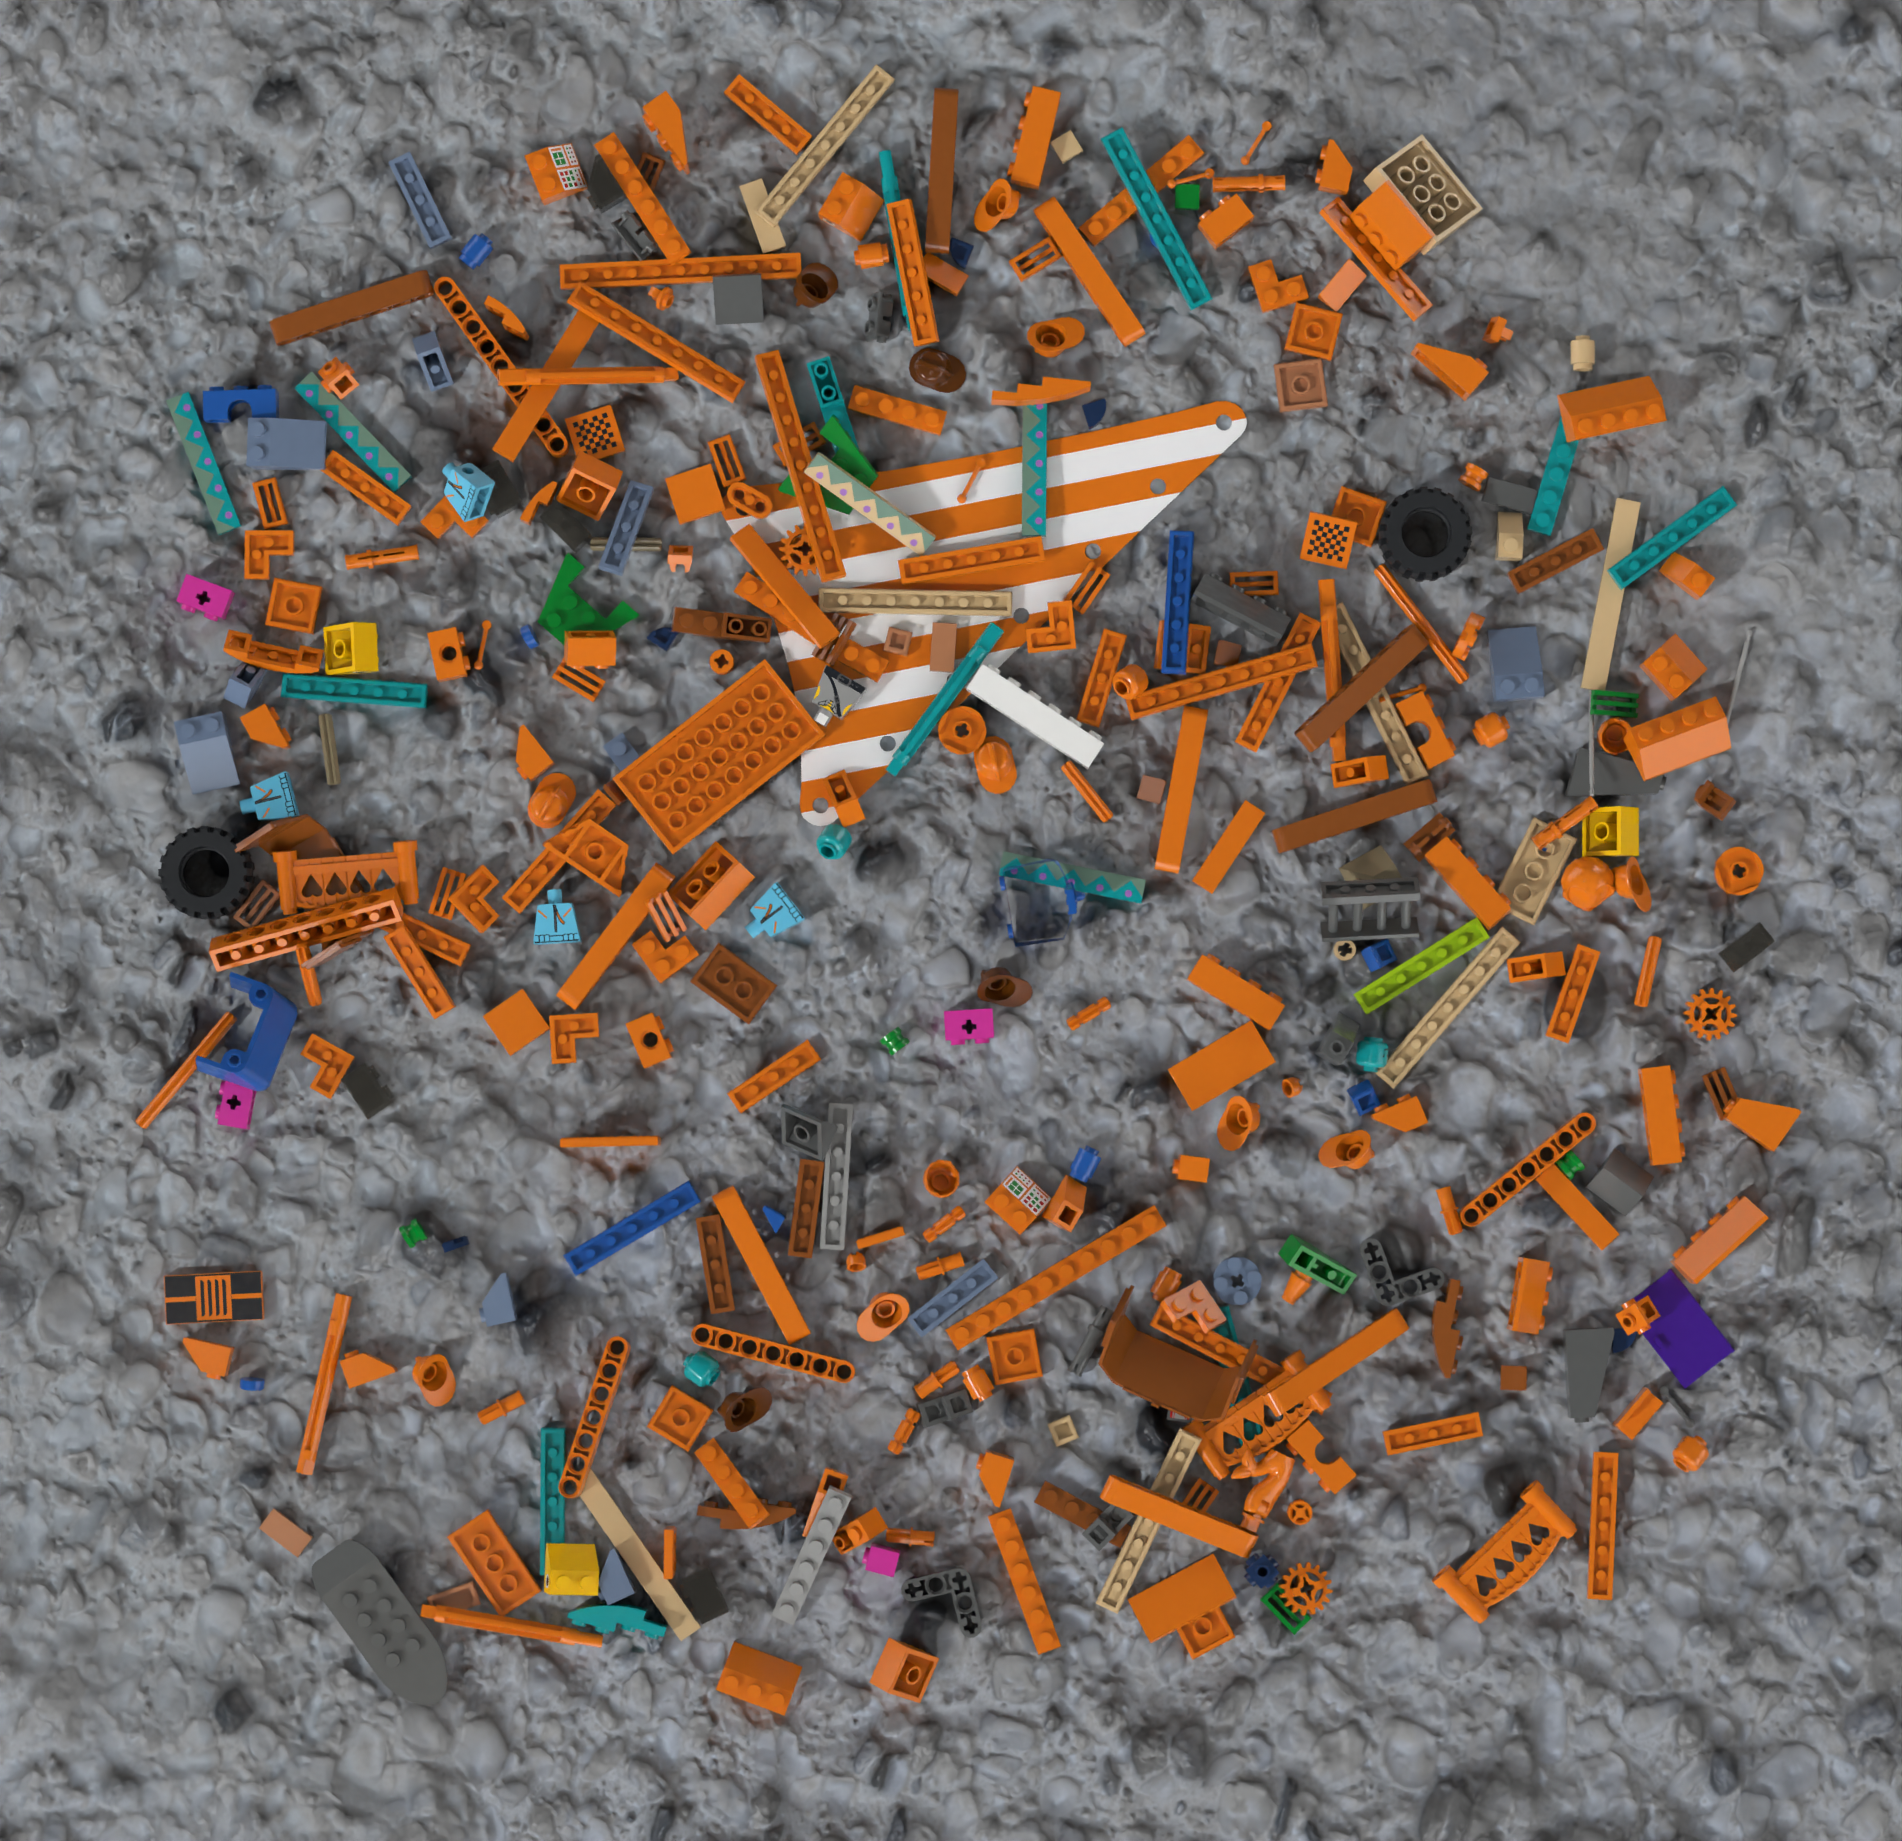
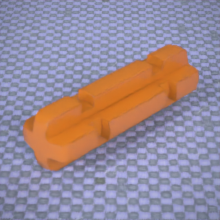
M1102 997L1096 1004L1093 1003L1078 1012V1015L1068 1018L1066 1022L1071 1030L1079 1028L1080 1024H1085L1097 1017L1101 1011L1105 1012L1110 1009L1111 1003L1107 997Z
M956 1206L951 1210L952 1213H947L934 1223L932 1228L926 1229L922 1234L927 1242L934 1241L937 1235L943 1234L955 1225L957 1220L960 1221L966 1216L964 1210L960 1206Z
M912 1408L907 1410L905 1414L906 1419H902L893 1436L895 1437L894 1441L891 1440L888 1445V1450L894 1454L899 1455L904 1448L902 1446L903 1443L908 1441L915 1428L914 1423H917L921 1417V1414Z

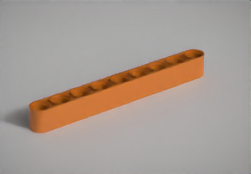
M449 277L439 278L434 285L438 298L496 379V366L498 363L506 362L508 363V369H516L456 283ZM444 284L452 285V291L447 295L440 293V288ZM459 303L466 305V310L462 314L454 313V308ZM472 323L480 324V330L475 334L468 332V327ZM491 342L494 344L492 352H482V346L485 343ZM522 385L519 392H511L510 386H502L517 408L530 389L529 385ZM545 410L535 426L534 432L552 456L562 458L569 452V443ZM543 420L550 422V428L545 432L538 430V424ZM555 440H562L564 447L560 451L552 450V443Z

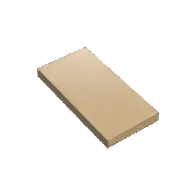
M1533 817L1496 891L1498 894L1503 892L1511 901L1509 905L1511 912L1509 914L1533 926L1577 841V838L1564 833L1562 838H1557L1545 847L1547 848L1546 851L1539 850L1531 838L1545 829L1548 824Z

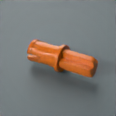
M1451 1186L1437 1189L1436 1192L1442 1209L1440 1214L1443 1213L1449 1235L1461 1233L1463 1229L1457 1212L1459 1207L1455 1205Z
M959 1251L941 1259L936 1257L937 1260L917 1266L916 1272L919 1280H924L939 1274L945 1275L944 1272L964 1267L965 1264Z
M950 1361L935 1373L933 1371L930 1372V1376L914 1386L915 1391L921 1399H924L937 1388H943V1384L958 1374L960 1372L959 1366L956 1362Z
M518 1390L502 1400L497 1399L496 1403L479 1411L477 1415L480 1422L485 1425L502 1415L506 1417L508 1412L521 1405H525L526 1402Z
M910 1527V1530L887 1528L886 1530L887 1542L909 1544V1547L911 1545L934 1546L935 1531L913 1530V1527Z

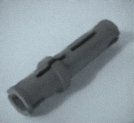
M1101 1305L1093 1323L1087 1327L1089 1331L1070 1367L1067 1369L1068 1371L1073 1372L1079 1377L1082 1376L1101 1337L1105 1336V1329L1114 1311Z

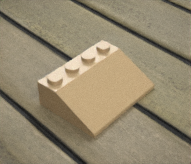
M1420 135L1379 164L1363 180L1372 192L1377 190L1387 180H1390L1432 230L1435 236L1421 250L1423 255L1439 245L1483 209L1423 135Z

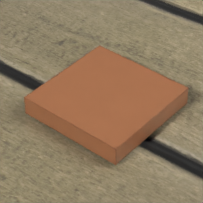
M1322 358L1273 365L1280 413L1328 407Z

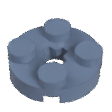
M1231 1257L1223 1260L1216 1267L1213 1274V1286L1216 1294L1221 1300L1231 1305H1244L1251 1302L1258 1295L1261 1288L1262 1277L1258 1267L1244 1257ZM1239 1274L1242 1275V1282L1244 1284L1242 1286L1237 1285L1234 1288L1231 1277L1233 1275L1236 1277Z

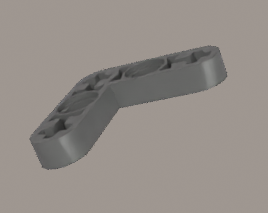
M1368 1238L1360 1244V1254L1375 1296L1382 1305L1392 1306L1439 1289L1444 1284V1274L1437 1268H1428L1394 1280L1380 1242L1376 1239ZM1368 1242H1371L1372 1245H1377L1378 1249L1374 1253L1376 1258L1381 1256L1382 1261L1368 1264V1260H1372L1371 1254L1364 1252ZM1376 1265H1382L1386 1269L1384 1278L1376 1279L1373 1276L1372 1270ZM1430 1272H1433L1434 1275L1439 1274L1440 1279L1437 1280V1285L1429 1282L1424 1284L1426 1289L1422 1290L1421 1282L1417 1276L1422 1275V1280L1430 1277ZM1390 1279L1391 1284H1386L1388 1291L1394 1292L1390 1302L1381 1298L1384 1290L1382 1286L1377 1288L1376 1283H1383ZM1407 1280H1414L1417 1284V1290L1413 1294H1408L1404 1291L1403 1286Z
M956 1567L910 1578L902 1584L901 1594L908 1601H917L952 1593L962 1634L968 1638H974L981 1632L982 1624L970 1574L965 1568ZM957 1572H960L963 1576L966 1575L967 1579L963 1580L964 1589L969 1587L970 1591H962L955 1594L954 1590H960L958 1582H953L952 1578L956 1577ZM934 1577L940 1578L943 1582V1586L939 1591H933L929 1588V1581ZM920 1580H925V1588L928 1594L923 1595V1589L916 1591V1596L911 1597L910 1593L905 1592V1589H908V1584L913 1583L914 1587L922 1586ZM961 1596H969L972 1599V1606L969 1609L959 1607L958 1600ZM975 1611L976 1615H971L973 1623L978 1624V1627H975L974 1632L970 1633L969 1629H964V1626L967 1625L966 1616L961 1618L960 1614H968Z

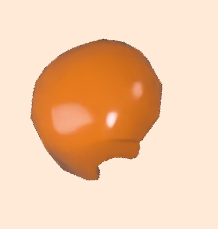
M1619 717L1604 721L1597 731V741L1601 749L1614 756L1628 751L1623 739L1629 728H1631L1629 722Z
M939 1159L930 1163L924 1171V1186L934 1197L946 1198L952 1195L958 1188L959 1172L951 1161Z

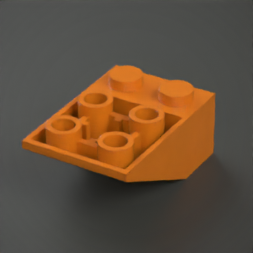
M664 91L642 107L644 111L642 117L650 132H657V141L665 152L669 150L672 153L670 156L678 171L684 170L688 175L690 169L681 111L668 92Z

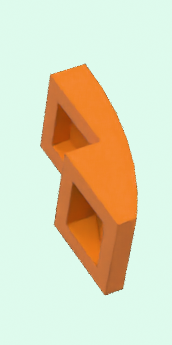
M552 481L532 498L520 517L521 522L531 526L540 504L548 508L550 507L559 488L557 482Z

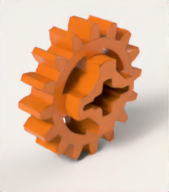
M795 525V532L792 533L787 530L789 538L781 539L785 547L779 548V551L786 554L781 557L782 562H789L786 566L788 570L792 567L795 568V575L800 571H803L804 577H807L808 571H812L814 575H817L816 562L810 565V561L814 558L813 552L809 551L808 555L804 556L803 552L799 551V549H803L805 544L809 546V549H812L805 525L803 529ZM801 535V540L797 544L791 545L792 541ZM790 555L798 556L801 560V565L794 562Z
M1709 988L1708 994H1706L1704 989L1699 990V997L1696 994H1692L1693 1002L1685 1003L1689 1010L1683 1011V1014L1689 1017V1019L1684 1021V1024L1692 1025L1689 1032L1697 1031V1038L1705 1035L1706 1041H1710L1712 1035H1714L1716 1040L1721 1039L1720 1032L1728 1035L1727 1026L1734 1027L1735 1024L1730 1020L1737 1017V1014L1731 1013V1009H1734L1736 1005L1728 1004L1731 997L1723 998L1722 990L1714 994L1713 988ZM1713 998L1718 1001L1714 1004H1708L1703 999ZM1695 1007L1699 1010L1696 1020L1694 1018ZM1717 1008L1713 1013L1714 1019L1704 1020L1707 1015L1706 1009L1712 1010ZM1723 1009H1725L1726 1013L1724 1021L1721 1019ZM1706 1024H1711L1716 1030L1708 1031L1702 1027Z
M1306 1562L1304 1568L1300 1563H1296V1570L1289 1567L1287 1570L1290 1575L1281 1576L1285 1580V1584L1279 1585V1588L1284 1589V1593L1279 1596L1280 1598L1287 1599L1284 1603L1285 1607L1293 1606L1291 1612L1296 1613L1300 1609L1301 1615L1304 1616L1307 1610H1309L1310 1614L1314 1615L1316 1607L1319 1610L1324 1609L1321 1604L1322 1602H1330L1326 1594L1333 1592V1590L1327 1589V1585L1332 1583V1581L1324 1579L1327 1574L1326 1571L1318 1572L1319 1565H1315L1312 1569L1310 1562ZM1306 1572L1313 1574L1318 1580L1313 1581L1309 1579ZM1296 1576L1297 1582L1293 1588H1290V1584ZM1303 1583L1311 1587L1307 1591L1308 1595L1305 1592L1301 1593L1300 1588L1304 1587ZM1321 1589V1594L1315 1602L1314 1596ZM1293 1597L1301 1598L1305 1605L1297 1603Z

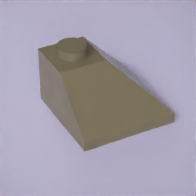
M1382 845L1338 868L1345 881L1402 878ZM1375 903L1363 904V910Z

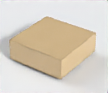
M1071 130L1050 142L1051 147L1062 164L1083 152Z
M1070 1415L1047 1424L1056 1447L1079 1438Z

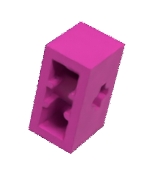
M186 574L176 601L182 604L181 609L194 614L196 610L205 613V618L217 622L218 618L226 619L235 593L232 590ZM207 594V597L210 598V602H204L203 604V602L199 599L201 596L205 597Z
M992 1008L944 1011L946 1041H951V1045H965V1040L975 1039V1044L990 1043L989 1038H994ZM967 1020H971V1023L976 1025L977 1029H973L972 1034H967L966 1030H962V1025H966Z
M222 1080L219 1094L223 1095L221 1105H217L215 1119H218V1124L250 1130L257 1091ZM237 1095V1100L241 1101V1105L236 1106L234 1110V1105L230 1104V1100L235 1099Z
M872 1542L871 1548H865L862 1563L866 1564L865 1570L894 1577L900 1550Z

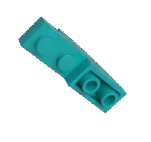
M827 356L806 363L825 424L834 414L859 449L830 357ZM832 443L834 452L836 454V452L839 450V447Z
M594 1604L571 1610L567 1618L572 1619L571 1623L585 1627L586 1624L596 1626L595 1631L609 1634V1631L614 1632L617 1624L620 1623L622 1624L621 1628L624 1630L635 1632L636 1629L645 1631V1636L658 1639L659 1636H665L668 1625L645 1619L646 1608L627 1604Z

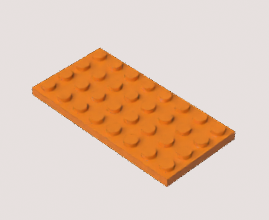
M764 659L612 779L671 854L674 855L823 738L825 734L766 659Z

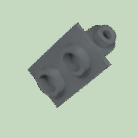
M626 210L620 215V219L611 223L619 236H621L640 261L656 253L658 248L656 241L653 240L646 230L640 233L639 229L642 225L633 212L629 213Z
M882 291L871 294L867 304L869 318L864 329L866 342L877 340L879 343H886V340L889 339L891 322L883 320V316L892 317L894 300L891 299V294H883Z

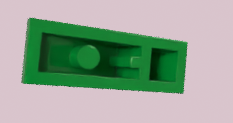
M1293 1234L1289 1236L1278 1253L1287 1265L1345 1295L1357 1276L1356 1273Z

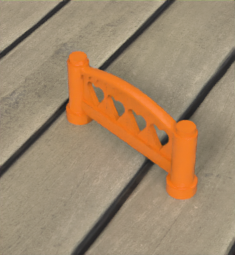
M417 840L393 842L394 852L297 860V850L272 852L273 862H276L280 906L281 910H283V915L297 914V909L301 907L314 910L379 892L375 888V883L382 869L385 870L395 883L403 904H417L419 899L415 850H418ZM358 871L361 872L370 884L371 889L369 892L360 890L359 893H354L351 891V885ZM334 873L346 886L347 891L345 894L336 892V894L330 895L327 893V886ZM310 875L322 888L321 896L312 894L310 897H306L303 895V888Z
M1301 1349L1293 1352L1280 1362L1285 1369L1283 1373L1230 1407L1224 1419L1212 1420L1205 1425L1203 1422L1194 1419L1191 1423L1182 1427V1429L1202 1438L1197 1453L1214 1478L1217 1477L1218 1480H1221L1231 1473L1229 1467L1241 1463L1243 1454L1248 1448H1250L1254 1457L1265 1453L1290 1436L1308 1418L1313 1410L1318 1409L1321 1413L1332 1405L1331 1399L1322 1387L1304 1399L1301 1407H1295L1294 1412L1283 1413V1419L1275 1421V1424L1271 1427L1265 1425L1264 1404L1267 1406L1268 1404L1263 1395L1308 1366L1304 1361L1306 1357ZM1243 1418L1260 1424L1263 1427V1432L1259 1435L1255 1434L1252 1440L1245 1439ZM1223 1431L1240 1438L1243 1441V1445L1240 1448H1235L1233 1453L1227 1454L1224 1451Z
M1538 1480L1529 1484L1520 1494L1521 1499L1526 1504L1457 1571L1450 1565H1447L1432 1579V1582L1439 1589L1443 1588L1474 1622L1477 1621L1479 1624L1484 1622L1490 1615L1487 1611L1490 1606L1505 1599L1528 1582L1549 1558L1561 1537L1569 1539L1578 1530L1575 1527L1576 1524L1543 1491L1544 1486ZM1529 1524L1546 1527L1549 1530V1535L1542 1538L1541 1543L1538 1545L1532 1543ZM1511 1541L1530 1545L1532 1548L1531 1553L1524 1555V1559L1521 1562H1517L1514 1559ZM1494 1558L1511 1561L1514 1564V1569L1507 1572L1506 1577L1503 1579L1497 1577ZM1476 1575L1496 1580V1586L1489 1589V1593L1485 1596L1479 1593Z

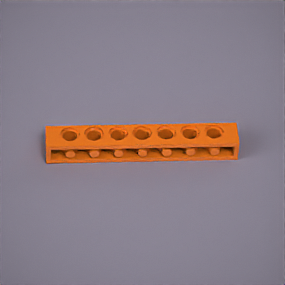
M396 887L211 938L209 954L216 971L219 972L295 951L298 943L306 942L309 946L402 921L404 907Z

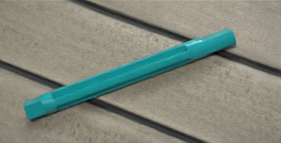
M884 150L879 152L882 172L881 185L903 317H906L907 330L911 331L886 205L901 201L898 179L894 173L891 150Z
M990 622L895 751L892 761L885 769L895 777L901 768L908 764L1004 633L1001 628Z

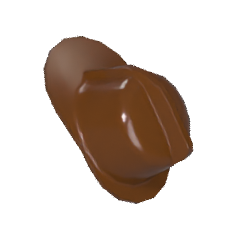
M818 262L807 265L797 276L793 287V294L797 299L796 306L804 305L808 308H815L827 302L838 288V280L835 273L826 265Z
M925 348L919 350L913 355L909 363L910 375L915 382L939 392H955L965 381L966 371L962 362L953 355L936 349Z
M994 967L981 971V984L977 989V995L981 1000L1006 1007H1017L1025 1004L1031 998L1033 993L1032 986L1027 981L1012 976L1006 968Z
M761 1387L746 1393L732 1392L725 1397L717 1411L725 1420L726 1429L730 1432H738L765 1416L772 1404V1395L769 1390Z

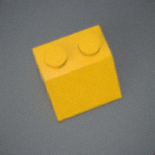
M350 622L323 627L325 674L327 676L365 674L379 671L376 623Z
M1626 806L1599 807V809L1582 820V857L1639 856V808Z
M546 1543L544 1592L549 1595L598 1596L599 1567L595 1544Z

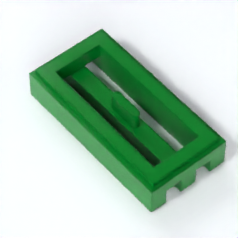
M1591 690L1590 715L1638 718L1636 708H1638L1639 703L1636 702L1639 694ZM1597 696L1628 698L1630 702L1597 700ZM1597 705L1630 708V711H1610L1596 708Z
M1277 1582L1260 1600L1295 1635L1312 1617L1306 1613L1304 1615L1305 1618L1301 1621L1288 1607H1285L1283 1601L1275 1594L1277 1590L1281 1594L1284 1593V1589L1279 1588L1280 1584ZM1270 1597L1297 1623L1295 1627L1268 1601Z

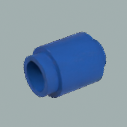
M483 233L479 236L474 234L460 251L462 254L459 259L474 270L476 266L480 267L492 252L493 248L490 245L493 242Z
M1087 1145L1085 1149L1079 1148L1070 1166L1072 1170L1069 1175L1087 1183L1089 1178L1092 1179L1101 1160V1157L1097 1156L1099 1151Z

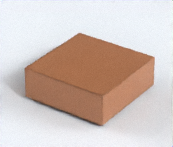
M889 627L883 651L907 656L913 632Z

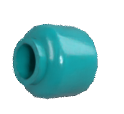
M829 824L817 838L816 846L824 858L837 860L842 858L850 847L852 837L849 831L842 825Z
M1364 1037V1040L1357 1043L1356 1063L1364 1066L1363 1071L1378 1072V1067L1382 1068L1387 1065L1388 1044L1383 1042V1038Z
M698 1351L695 1354L690 1353L683 1363L685 1366L684 1375L699 1387L713 1385L721 1372L718 1361L705 1351Z

